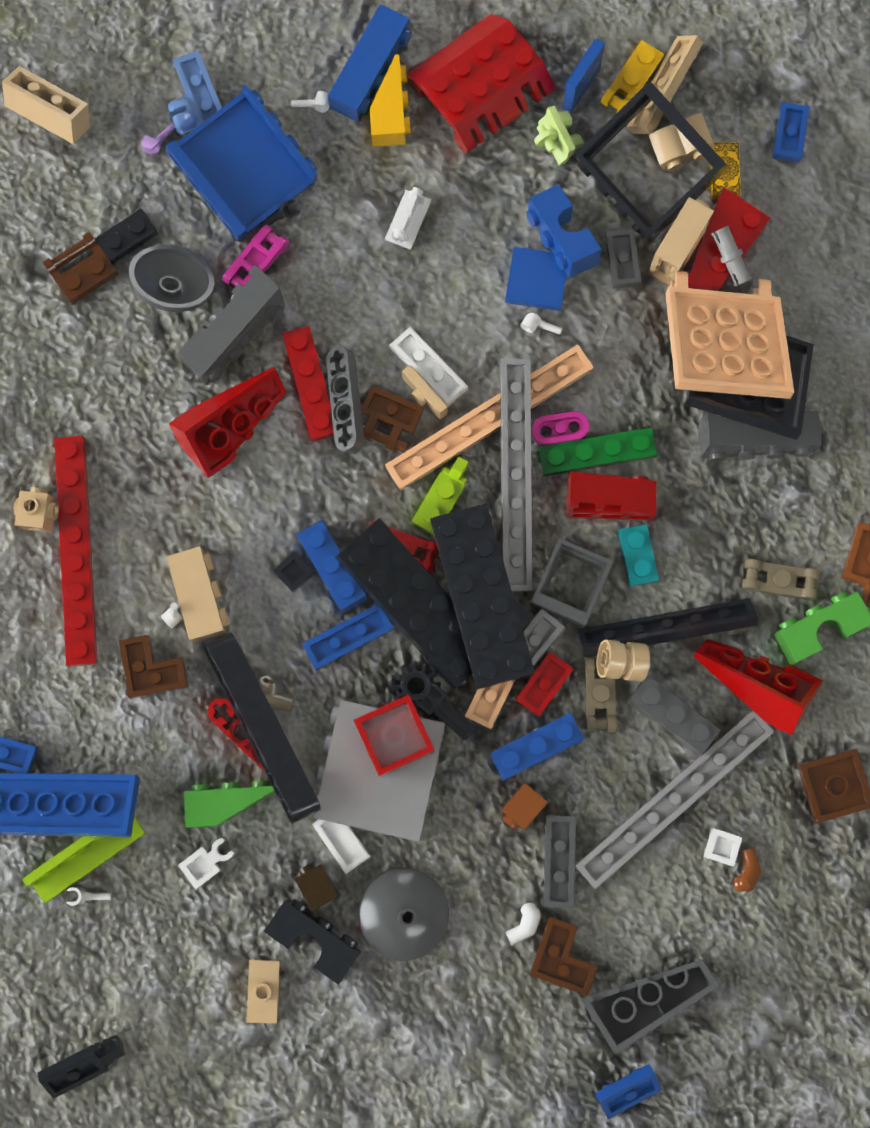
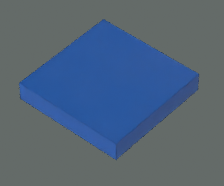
M599 39L593 41L566 82L563 109L569 113L573 112L600 71L605 43Z
M514 246L505 303L561 311L566 272L558 268L553 252Z

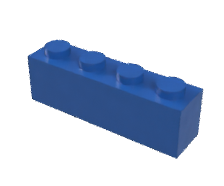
M382 4L379 5L328 94L330 109L358 123L363 114L367 115L370 112V107L373 103L372 98L376 91L378 92L394 56L399 54L398 52L402 45L407 46L410 41L412 31L410 30V19Z

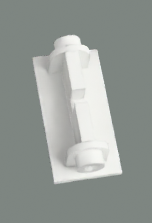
M413 187L412 191L405 190L385 237L386 241L411 250L432 199L423 196V190L417 187Z

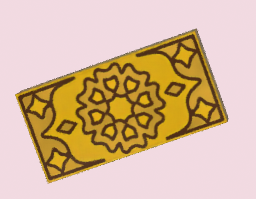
M713 142L714 151L728 165L729 169L711 185V199L719 198L723 186L740 197L739 142Z

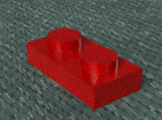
M549 652L515 701L537 717H540L574 668Z

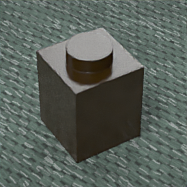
M312 862L298 870L301 876L294 880L311 912L340 896L324 864L316 866L315 862Z

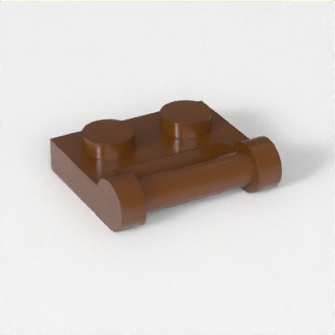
M90 232L82 236L84 239L52 260L48 258L42 262L71 305L118 275V272ZM91 248L94 254L65 273H59V268Z

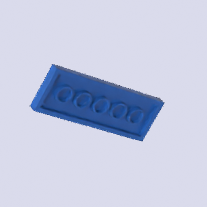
M0 773V835L131 837L140 778L137 775Z

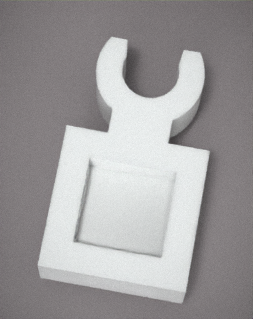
M225 838L216 840L209 853L205 847H201L178 865L195 889H199L222 871L217 865L219 861H228L235 855L233 850L226 855H222L219 852L220 845L226 841Z

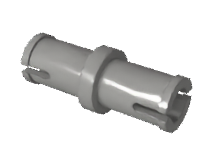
M728 225L711 233V235L714 237L722 255L720 258L722 264H726L734 286H737L752 279L742 259L741 255L744 253L741 248L738 249Z

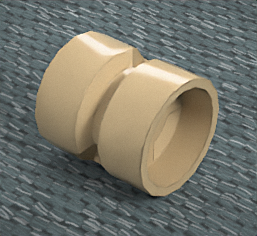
M603 640L597 653L596 665L600 678L619 679L622 676L624 680L643 682L650 666L648 646L643 643L627 642L624 645L620 641Z

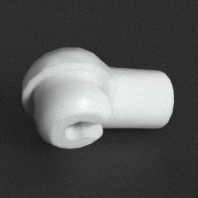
M534 903L524 904L521 908L523 916L520 925L505 932L511 946L536 933L541 913Z

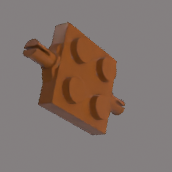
M859 522L855 528L841 579L857 583L864 588L862 600L868 608H870V525Z

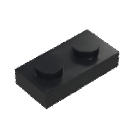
M141 208L96 237L95 240L110 262L114 264L157 236L158 232Z

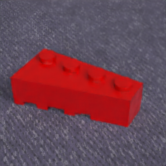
M723 186L714 208V213L688 275V287L691 289L721 291L731 277L726 264H722L720 260L722 255L711 233L729 225L730 232L738 249L741 248L744 253L741 255L742 259H744L764 232L770 217Z

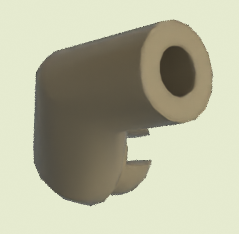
M270 676L260 677L258 683L271 708L291 712L294 698L279 695L274 680Z

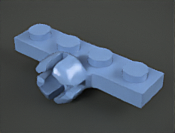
M199 50L173 59L174 67L185 92L182 98L171 101L168 104L169 114L179 134L191 132L222 108Z

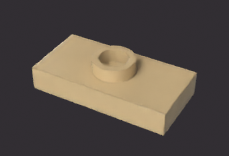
M412 365L407 366L402 371V377L413 390L411 393L413 398L420 406L425 404L439 420L443 419L448 412L447 404Z
M249 960L246 1023H278L281 960Z

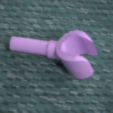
M171 123L156 138L145 135L141 141L142 151L150 155H157L164 139L175 130L174 124Z

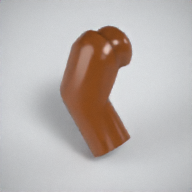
M754 847L740 851L745 869L742 875L735 877L733 881L734 887L738 892L752 891L761 875V868Z

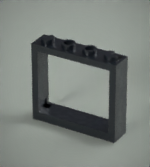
M651 81L575 154L580 161L577 166L587 177L592 174L598 181L595 185L596 188L605 197L611 195L615 199L614 208L624 218L629 215L635 223L632 227L642 238L647 235L652 240L677 218L689 197L696 200L729 169L722 158ZM651 101L713 167L652 226L592 160Z

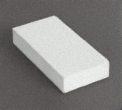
M320 819L312 824L345 874L371 857L351 826Z

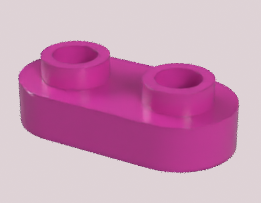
M577 411L542 416L533 423L532 438L540 446L584 439L589 430V421L584 414ZM576 424L579 427V431L572 432L569 430V426ZM545 428L549 429L551 435L544 437L540 431Z

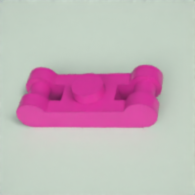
M264 225L224 273L222 281L229 286L234 285L236 287L238 283L244 286L252 276L248 274L245 279L241 278L239 274L243 269L249 272L256 265L265 273L277 257L287 249L290 241L284 236H277L274 233V229L269 225ZM268 242L272 245L269 250L263 247L264 243Z

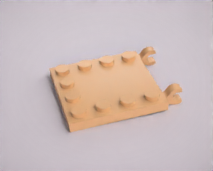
M675 271V281L671 280L666 292L675 389L787 399L792 397L794 386L781 298L772 296L770 280L759 279V288H754L753 294L691 289L688 287V273Z

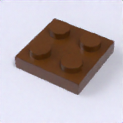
M857 749L797 765L815 823L870 809V790Z

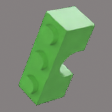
M845 591L831 598L832 605L823 609L822 605L819 604L805 611L806 618L797 622L796 618L793 617L779 624L781 630L775 633L774 636L790 665L823 649L817 639V630L821 624L833 626L841 639L870 626V612L859 592L849 596L848 592Z

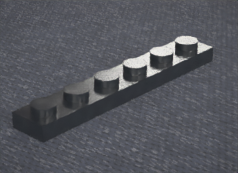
M750 598L577 629L583 656L588 657L597 655L603 640L620 641L624 645L627 642L643 643L647 646L758 626V616Z

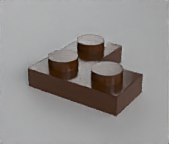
M149 635L119 640L129 699L189 687L185 663L182 657L154 663Z
M548 916L529 975L588 996L597 966L569 956L578 926Z

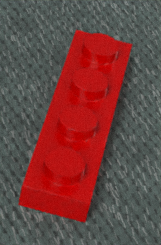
M310 326L284 332L282 335L311 441L314 442L333 437L331 402Z

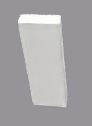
M411 326L389 345L390 349L407 366L412 365L447 404V407L468 390L466 383Z

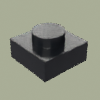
M295 551L273 570L292 593L296 592L315 574Z

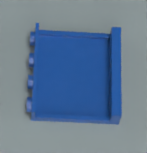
M247 85L243 86L241 94L181 140L176 142L174 139L166 145L168 156L237 242L261 225L262 221L279 211L280 206L284 202L293 200L316 182L317 167L309 157L304 158L298 151L300 146L294 137L290 134L286 136L280 128L282 123L273 112H267L263 107L264 101L255 89L251 91Z

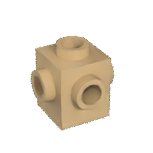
M31 487L30 492L20 491L19 498H16L13 507L14 514L16 515L14 525L24 530L52 533L53 522L59 514L57 498L49 495L48 490L43 488Z

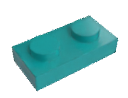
M647 524L618 529L617 533L629 587L658 582L659 578Z

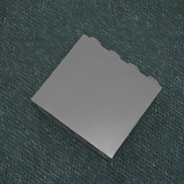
M340 700L339 706H334L331 714L330 723L335 724L333 734L327 735L323 752L328 753L326 764H320L317 775V782H321L319 794H316L321 810L314 813L313 818L420 842L445 723L420 717L435 752L385 776L379 777L354 723V719L378 708Z

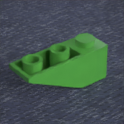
M269 780L252 781V787L240 788V782L222 783V789L210 790V784L192 785V791H184L185 828L221 826L274 794L275 791L270 786Z

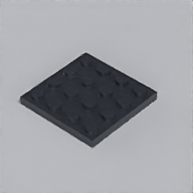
M786 335L794 393L790 399L687 390L685 405L797 440L802 432L814 344Z

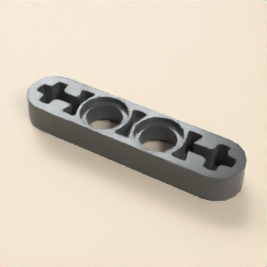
M335 346L328 352L326 359L334 440L339 450L349 454H356L362 449L364 444L356 359L351 350L343 346ZM347 379L348 388L345 392L340 393L339 386L342 381ZM347 406H350L351 414L348 419L343 420L342 412Z

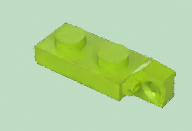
M458 456L451 470L444 467L413 517V524L434 535L430 518L452 512L465 490V484L468 479L463 477V474L468 467V461Z

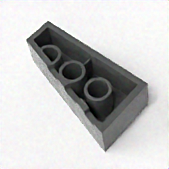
M256 265L248 272L252 276L244 286L238 283L231 291L233 295L228 305H219L212 313L213 315L210 318L211 324L208 327L205 325L201 326L177 353L181 362L205 385L210 380L215 381L224 371L223 367L229 361L237 360L242 355L244 347L250 341H256L263 334V328L270 321L275 322L284 312L286 306L280 287Z
M700 959L581 999L614 1054H617L718 988L719 984L704 961Z

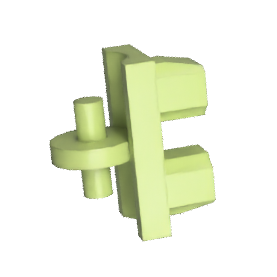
M555 106L548 107L546 115L538 122L537 130L540 135L535 138L534 142L538 148L546 147L549 153L552 152L558 165L566 164L569 158L584 146V142L578 134L569 135L567 130L572 125V118L568 111L558 112Z

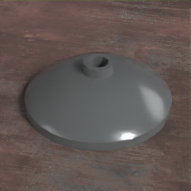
M155 245L145 248L133 257L128 270V280L135 294L145 303L164 311L185 312L199 308L209 300L214 289V275L207 262L196 253L179 246Z
M409 868L388 871L377 877L368 886L362 897L359 907L361 931L370 946L376 952L389 959L410 961L421 958L436 948L446 933L449 923V905L446 895L433 878L421 871ZM410 911L412 913L411 921L403 922L402 915Z

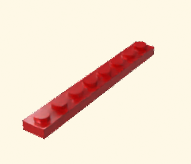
M83 435L54 438L66 666L98 664L86 440Z

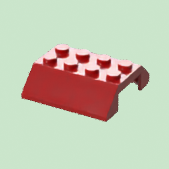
M494 14L484 18L406 74L408 84L420 98L426 95L454 129V140L466 154L477 147L476 142L481 144L485 141L484 135L477 123L478 120L482 118L487 130L494 135L499 131V128L502 129L519 117L521 112L524 113L529 109L522 93L524 87H526L531 99L536 103L540 102L543 99L542 97H546L555 91L554 83L543 60L508 19Z

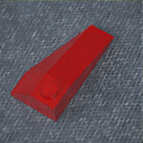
M272 367L190 408L170 422L169 426L181 448L207 478H210L233 461L237 456L235 453L245 440L248 441L254 434L252 430L262 418H267L287 391L276 369Z
M706 639L694 655L703 666L760 718L773 725L777 730L784 731L790 735L793 734L802 721L823 680L796 666L786 664L785 668L770 664L769 658L760 656L759 659H753L744 656L740 649Z

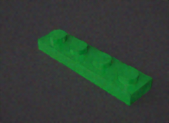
M652 427L539 446L538 448L543 477L657 457Z

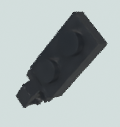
M114 1035L104 1039L102 1043L92 1044L38 1072V1081L52 1098H56L107 1072L108 1066L114 1060L125 1055L123 1042L118 1035Z

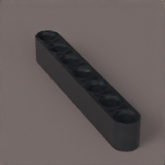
M230 632L205 643L204 650L290 822L293 824L320 811L321 807L318 798L233 633Z

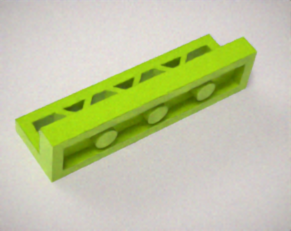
M134 815L131 837L83 836L22 880L27 887L33 886L44 904L48 903L147 834V832Z

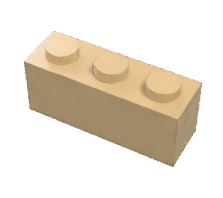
M18 66L2 81L5 107L66 141L74 144L90 128L88 103L25 68Z
M199 546L166 556L189 640L192 643H198L228 634L226 626L230 625L226 609H221L218 598L222 597L218 581L212 580L210 570L214 569V564L210 553L205 554V551Z

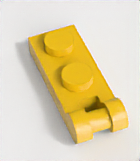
M641 40L611 86L604 93L600 103L606 107L610 105L617 109L618 112L648 83L664 59L665 54ZM617 93H620L621 95L625 96L626 98L621 99V98H619V97L616 96V95H617Z

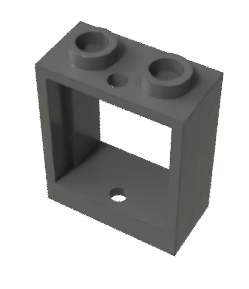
M566 537L565 540L559 538L530 606L538 610L543 609L554 617L579 628H584L613 561L608 559L609 555L603 551L593 549L591 552L582 548V543L573 538ZM561 553L601 569L583 611L543 594Z

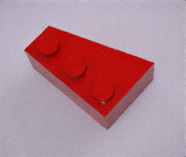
M571 471L567 482L566 518L653 521L655 518L656 481L649 480V477L634 476L627 478L617 475H599Z

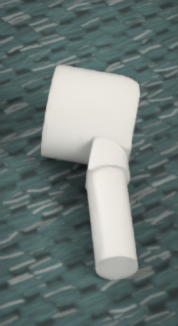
M318 91L315 100H291V107L314 108L318 112L325 113L329 109L328 93Z
M535 313L527 314L520 325L523 330L529 333H534L537 327L557 334H561L562 331L561 327L546 323Z
M172 603L170 608L161 615V618L171 629L183 620V617L177 610L178 605L176 603Z
M72 887L67 890L78 893L77 901L67 902L71 906L82 905L86 901L111 900V893L87 892L83 887Z

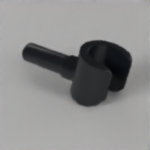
M295 200L284 202L280 206V211L261 222L262 226L266 224L271 225L283 218L290 219L298 216L301 212L300 210L292 214L288 210L289 204L294 203Z

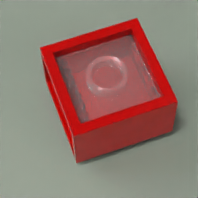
M406 695L354 719V723L379 777L385 776L435 752L410 695Z

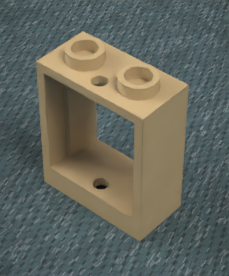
M690 197L687 199L657 249L648 272L649 275L669 286L671 280L675 281V271H683L706 232L714 210L710 209L707 203Z

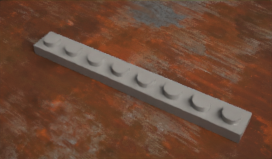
M501 359L502 558L511 590L532 591L530 359Z
M753 710L750 711L710 746L704 754L694 760L575 865L577 870L596 889L773 734L774 731Z

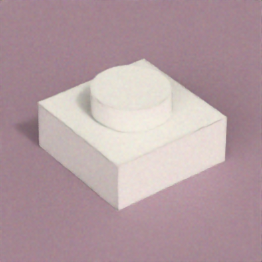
M712 828L703 857L734 867L742 837Z

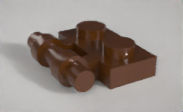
M371 385L361 407L362 415L369 417L367 424L363 423L364 439L368 441L373 439L386 445L385 448L391 451L396 449L405 453L409 442L399 439L403 431L413 436L424 412V407ZM378 422L393 427L391 433L387 434L376 429Z

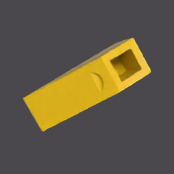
M399 54L394 56L370 107L373 147L406 145L405 134H411L410 117H404L403 108H409L408 91H402L401 83L407 82L406 65H400Z

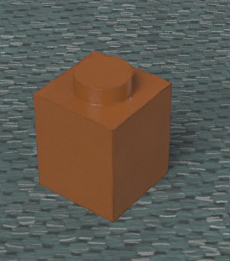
M523 783L501 809V812L505 814L502 820L515 831L518 827L525 830L548 802L530 786Z

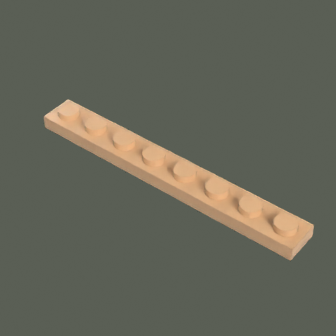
M579 345L574 346L531 373V409L593 371V365ZM501 393L385 464V468L400 491L501 429Z

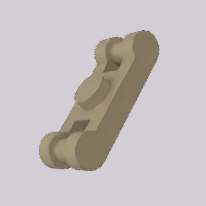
M755 559L745 560L744 569L747 570L746 579L742 581L743 590L803 600H817L818 590H816V582L820 580V570L767 563ZM758 572L766 573L765 582L757 581ZM797 578L805 579L804 588H796Z
M594 656L585 657L586 733H595L596 730L616 733L615 679H594V672L597 670V659ZM595 709H606V718H595Z

